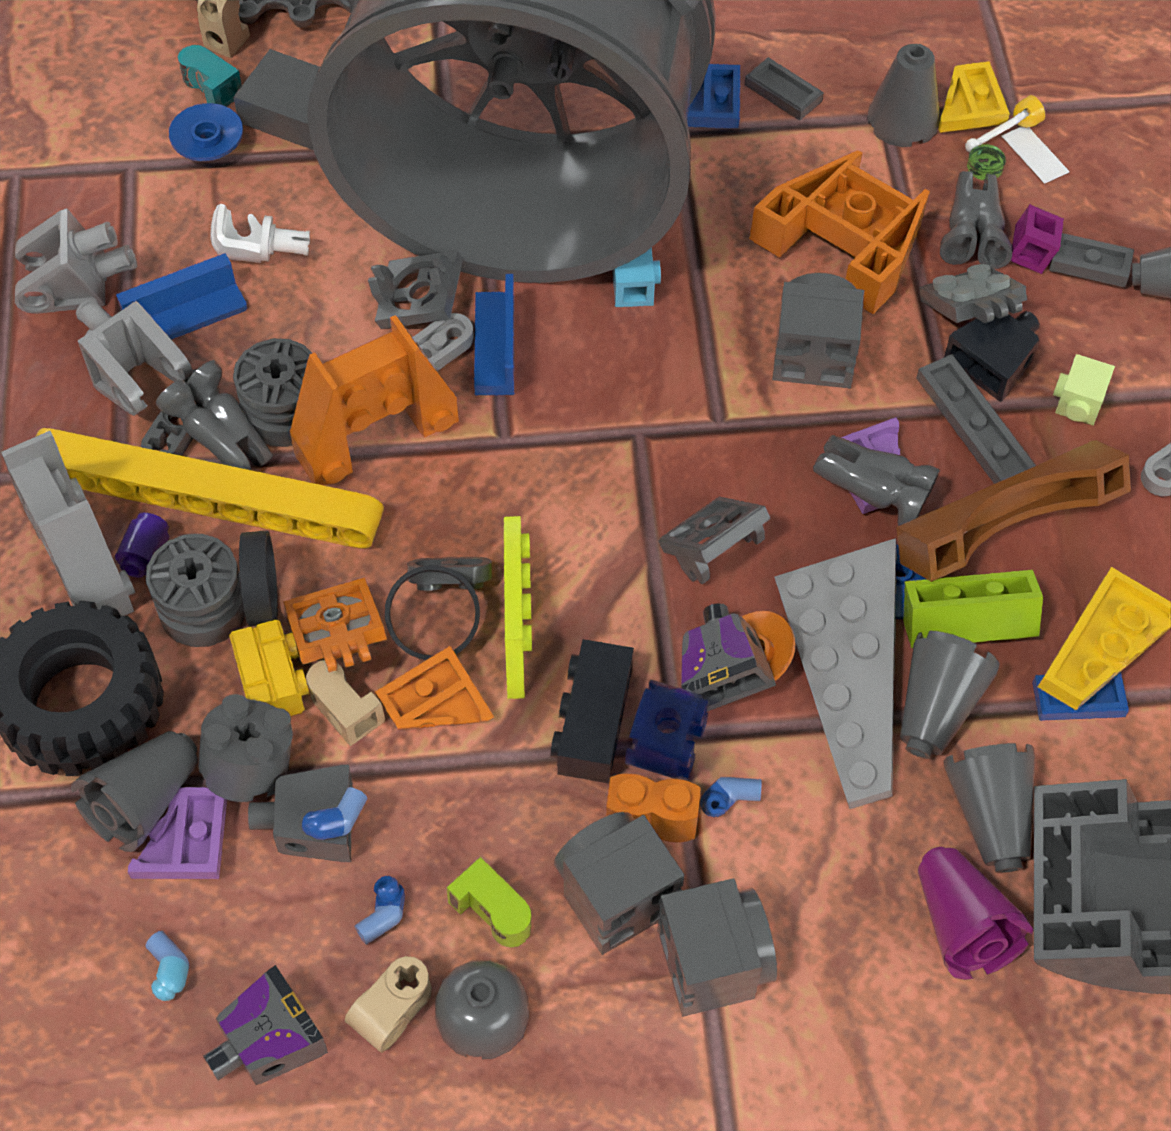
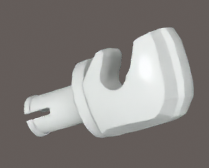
M224 204L217 205L212 217L210 239L211 245L218 255L226 253L229 260L255 263L269 262L270 254L273 255L274 251L308 256L310 231L276 228V224H273V217L266 215L261 226L258 220L252 214H249L247 218L251 234L247 237H242L233 226L231 211Z

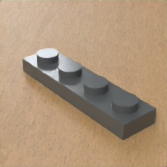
M953 355L918 369L916 379L994 484L1036 466Z

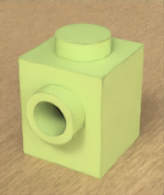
M1076 354L1069 375L1060 373L1053 396L1060 398L1055 413L1066 416L1073 421L1084 422L1094 426L1115 366Z

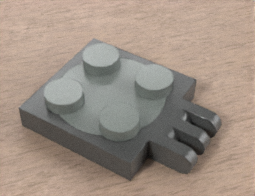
M987 264L973 265L967 269V272L959 275L936 277L933 279V283L919 287L921 302L956 323L973 317L984 323L993 321L994 316L1003 318L1008 316L1009 312L1012 314L1021 312L1023 310L1022 302L1027 300L1026 286L993 269Z

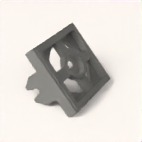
M454 250L390 260L388 267L384 265L372 266L371 270L375 277L369 278L368 283L373 297L379 304L375 322L380 329L391 328L390 317L394 315L399 318L404 326L450 319L463 257L459 251ZM418 273L417 280L409 287L398 289L399 283L405 276ZM423 286H430L429 292L424 297L413 299L417 289ZM407 300L411 304L410 310L399 309L395 306V302Z
M719 496L660 537L658 542L664 553L676 556L682 570L692 582L698 579L700 584H704L710 579V571L707 565L709 562L741 539L748 543L753 540L756 545L765 540V529L762 524L771 518L766 507L763 505ZM711 537L703 544H699L704 538Z

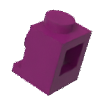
M1029 204L1015 224L1012 258L1010 261L1042 274L1060 249L1064 218Z

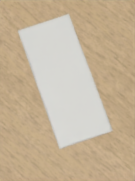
M1019 127L1001 135L1044 184L1069 173V170L1030 128Z

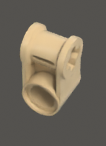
M405 956L395 960L372 987L354 1002L346 1014L345 1022L379 1052L382 1053L389 1049L401 1036L407 1024L427 1004L431 997L432 988L426 966L415 957ZM416 978L418 986L415 989L410 986L401 988L400 981L405 979L411 982Z

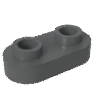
M485 557L421 558L407 563V572L427 565L450 568L465 577L473 589L484 587V582L492 579V560ZM424 572L408 579L410 583L417 585L418 590H438L442 588V584H459V588L467 589L458 579L442 572Z

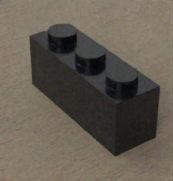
M582 639L579 655H571L567 679L573 680L571 693L563 692L559 718L565 719L562 732H554L550 757L557 758V775L609 784L633 670L634 648Z

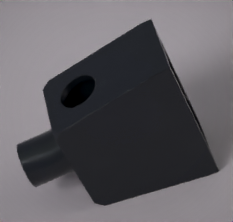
M1029 311L1022 312L1016 318L1010 314L1003 318L994 316V320L987 323L976 318L949 336L944 358L953 355L974 383L999 402H1002L1034 360L1040 342L1038 335L1035 334L1040 328L1039 320Z

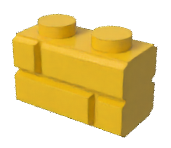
M278 620L258 624L255 628L247 627L232 631L229 636L246 698L284 709L290 716L302 713L305 709L301 696L310 693L303 669L294 671L291 659L299 657L293 633L284 634L281 622Z

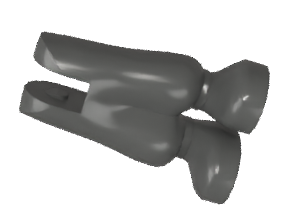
M962 171L959 173L955 199L949 219L951 231L940 242V255L946 263L956 265L969 261L977 245V232L981 235L978 245V260L980 264H987L993 269H999L1010 262L1012 258V244L1003 232L1006 225L1000 204L996 175L987 173L983 189L978 190L973 189L972 171Z
M215 360L208 361L199 367L187 383L184 380H178L159 395L156 400V406L161 412L181 418L184 430L194 440L211 451L223 465L251 470L247 457L252 463L260 467L273 458L270 449L250 423L237 400L231 394H220L217 388L223 371ZM194 401L199 403L203 408H198Z
M831 435L824 445L825 453L818 456L813 466V471L816 474L853 493L876 508H887L891 504L896 506L898 509V526L919 517L922 507L926 503L940 472V469L934 466H914L906 457L870 449L835 435Z

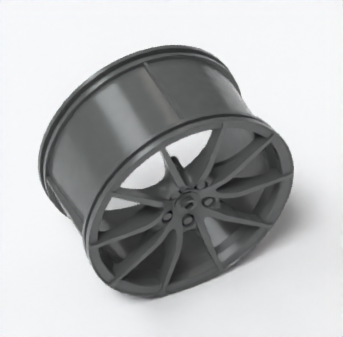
M349 0L351 12L344 30L332 43L323 59L310 92L307 112L308 130L318 163L332 187L342 200L376 231L418 256L458 250L463 257L460 272L505 281V274H513L514 282L549 283L591 277L627 264L653 247L672 227L681 212L688 191L691 174V139L687 123L689 105L701 88L712 57L716 34V13L713 0H700L692 11L683 16L679 14L668 0ZM441 21L456 30V32L397 53H393L384 38L403 29ZM454 59L478 64L488 71L489 76L467 113L430 91L408 69L431 61ZM521 83L527 85L549 111L556 134L517 130L480 119L479 116L490 100L494 97L503 100L509 99L513 94L514 84ZM575 83L596 88L629 108L635 118L610 128L571 134L559 84Z

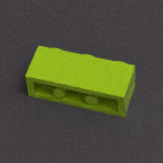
M1033 570L939 578L932 582L927 579L905 581L903 622L911 648L914 646L918 633L922 632L923 637L927 638L929 631L953 634L973 643L1038 637L1040 634L1043 595Z

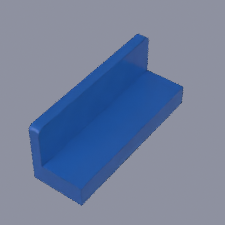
M226 253L116 294L121 311L137 301L171 340L247 310V303L235 282L232 264Z
M505 274V292H475V395H514L513 274Z

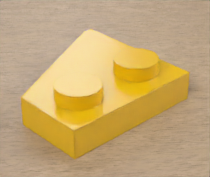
M990 61L955 66L939 123V132L995 126L1008 121L1010 113Z

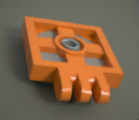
M365 577L283 601L302 664L316 660H325L329 673L337 671L336 659L342 658L346 668L354 665L352 654L355 653L359 654L362 662L370 661L371 656L368 646L387 639L384 626Z

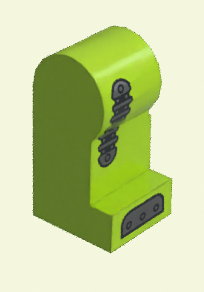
M481 857L447 887L448 903L460 915L467 908L471 907L491 926L492 936L502 946L510 948L520 946L530 936L531 910L529 905Z

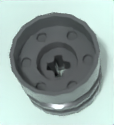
M273 338L258 342L245 350L235 363L233 380L239 404L250 423L269 446H292L290 429L308 357L312 354L305 345L291 339Z
M184 534L167 541L154 552L147 565L146 583L163 629L172 639L190 647H209L227 640L232 631L240 628L245 618L240 573L235 557L227 545L218 538L205 534Z

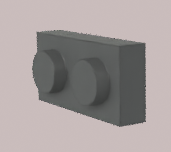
M1062 233L1060 249L1051 260L1049 271L1125 287L1130 274L1134 249Z

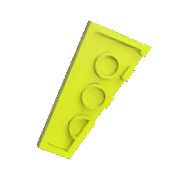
M521 516L504 517L507 699L525 698L524 651H532L531 625H523V620L531 619V593H522V589L531 588L530 563H522V558H530L529 533H521Z

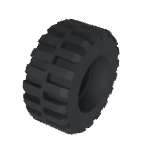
M69 601L55 603V609L44 611L42 607L31 612L32 618L24 623L19 620L9 628L11 634L7 639L4 637L0 638V735L10 751L16 752L19 759L28 766L38 765L41 772L52 775L58 774L59 769H63L66 776H81L82 769L91 768L93 770L128 752V749L133 745L136 747L142 745L148 738L145 729L156 726L160 716L157 707L163 704L164 696L160 670L145 634L139 631L137 624L129 616L121 617L117 609L108 605H102L99 610L95 602L79 601L78 606H71ZM90 664L105 667L113 672L110 683L105 691L95 701L83 708L70 712H51L36 706L38 697L47 682L65 669L77 665Z

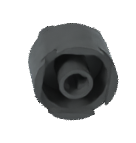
M234 694L225 697L221 705L215 707L207 714L201 726L198 768L199 773H202L206 779L205 785L208 789L221 798L235 802L253 801L255 795L266 792L267 797L275 794L276 779L280 776L288 775L293 736L290 714L284 709L276 708L265 702L249 700L242 695Z

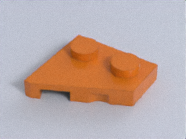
M448 646L375 691V694L398 730L483 723L494 719V715L451 646Z

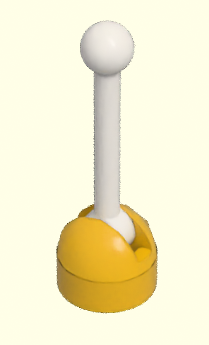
M1033 95L1022 99L1014 108L1013 118L978 139L971 138L967 140L965 144L966 150L969 153L977 152L980 145L1016 124L1029 128L1044 121L1045 110L1042 103Z

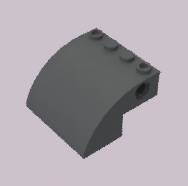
M1127 779L1034 786V961L1037 965L1067 978L1096 986L1123 991L1171 995V800L1137 802Z

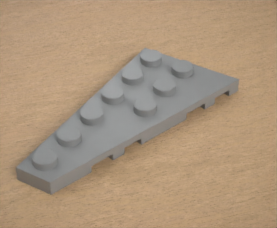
M896 538L774 577L789 624L795 635V643L849 809L893 796Z

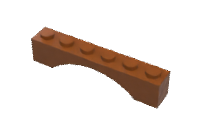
M1094 440L897 526L900 563L932 582L965 567L970 556L981 543L996 532L1014 523L1052 511L1099 506L1131 491L1129 454Z

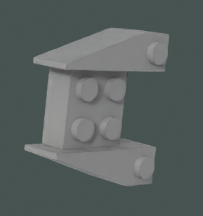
M51 431L2 451V457L20 502L38 538L44 544L72 605L78 606L79 601L95 602L99 610L102 605H108L117 609L121 617L134 612L129 595L135 593L134 587L125 570L118 572L90 504L85 498L76 477L73 479L69 478Z

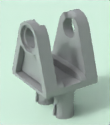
M68 209L61 210L18 239L15 243V259L25 265V270L33 271L15 285V304L22 311L37 314L76 310L87 299H94L100 306H104L105 281L107 277L135 269L137 267L135 254L129 245H124L104 253V249L115 247L118 244L114 227L110 226L109 222H104L85 230ZM29 252H39L44 256L30 257L26 254ZM27 292H40V293H43V295L37 296V297H36V296H28V297H25V296H24V294L27 293Z
M94 299L83 301L77 308V319L89 328L86 335L78 340V344L93 386L98 392L129 414L135 416L148 406L140 398L144 393L127 373L136 365L139 366L145 362L173 382L185 380L193 374L192 367L182 351L137 301L113 317Z

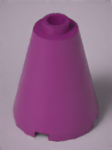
M936 847L929 850L923 856L922 862L918 867V875L944 965L954 978L963 980L974 979L970 971L981 968L984 969L987 975L1011 963L1025 951L1028 946L1025 935L1027 932L1033 935V928L1027 917L957 849Z

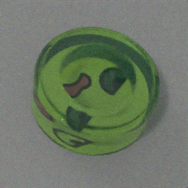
M989 144L978 145L970 151L967 169L972 171L973 176L980 180H984L987 173L996 175L998 178L1003 173L1006 156L996 146Z

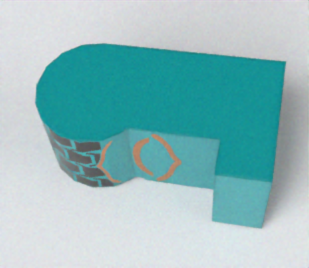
M201 45L187 46L179 52L178 61L183 82L188 87L199 88L205 93L207 103L221 104L227 107L234 102V96L242 86L238 69Z

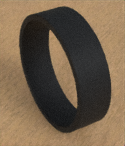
M269 531L242 532L239 541L241 592L248 626L252 627L277 620L278 593L276 567Z
M421 566L405 573L391 588L385 604V622L394 642L413 657L427 660L434 656L414 652L398 639L392 627L390 610L397 590L409 578L424 572H442L455 577L467 588L475 606L473 628L466 640L453 650L455 654L461 652L473 639L480 619L478 597L471 584L461 574L444 566Z

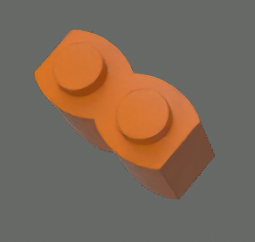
M637 774L615 775L610 777L606 816L619 812H628L634 819H637L644 815L661 840L674 843L688 842L695 839L701 788L692 782L681 779H665L654 782L647 777Z

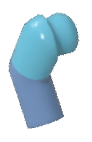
M158 931L148 939L145 945L147 950L160 963L156 974L157 979L153 981L151 989L154 996L158 999L170 1001L175 997L176 993L183 990L186 984L189 960L164 931Z

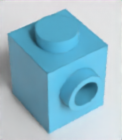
M651 247L644 254L629 263L612 270L615 307L654 306L655 284L661 283L660 260L653 261Z

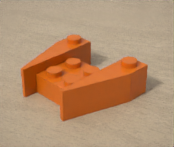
M857 150L776 186L754 207L749 239L779 258L808 230L833 243L855 257L848 264L845 279L852 283L856 289L864 290L863 309L874 314L896 291L920 229L930 191L924 189L914 200L861 170L860 163L863 152Z
M396 315L390 317L392 332L323 364L315 352L308 357L290 429V436L294 454L314 484L323 486L335 484L344 479L346 475L353 473L347 435L353 432H360L370 424L388 415L398 414L405 409L424 438L435 432H443L459 421L457 397Z

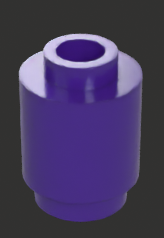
M140 513L136 519L130 521L115 554V559L122 571L125 570L128 575L137 578L146 575L147 565L154 552L169 540V525L164 519L151 513Z

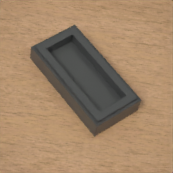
M769 57L745 76V86L799 121L823 101V91Z

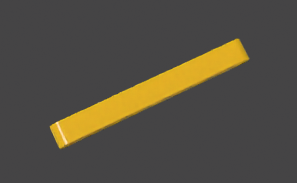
M42 428L36 434V436L51 431L69 478L73 479L76 477L81 489L360 549L372 546L384 511V506L379 500L362 493L51 428Z

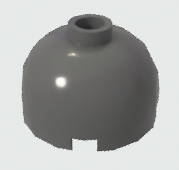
M472 960L456 967L443 980L435 1000V1020L443 1041L457 1054L467 1057V1054L473 1057H482V1059H494L511 1051L524 1036L529 1019L528 995L520 978L506 965L492 960Z

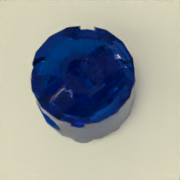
M650 680L648 688H645L629 737L632 738L635 747L634 749L627 748L625 764L672 779H679V777L689 779L696 757L694 753L696 742L693 741L694 736L699 738L703 736L709 716L707 712L709 700L703 699L701 694ZM666 729L675 730L672 733H663L662 731Z

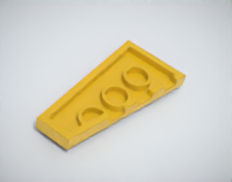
M1111 567L1039 683L1038 688L1077 710L1171 628V602Z

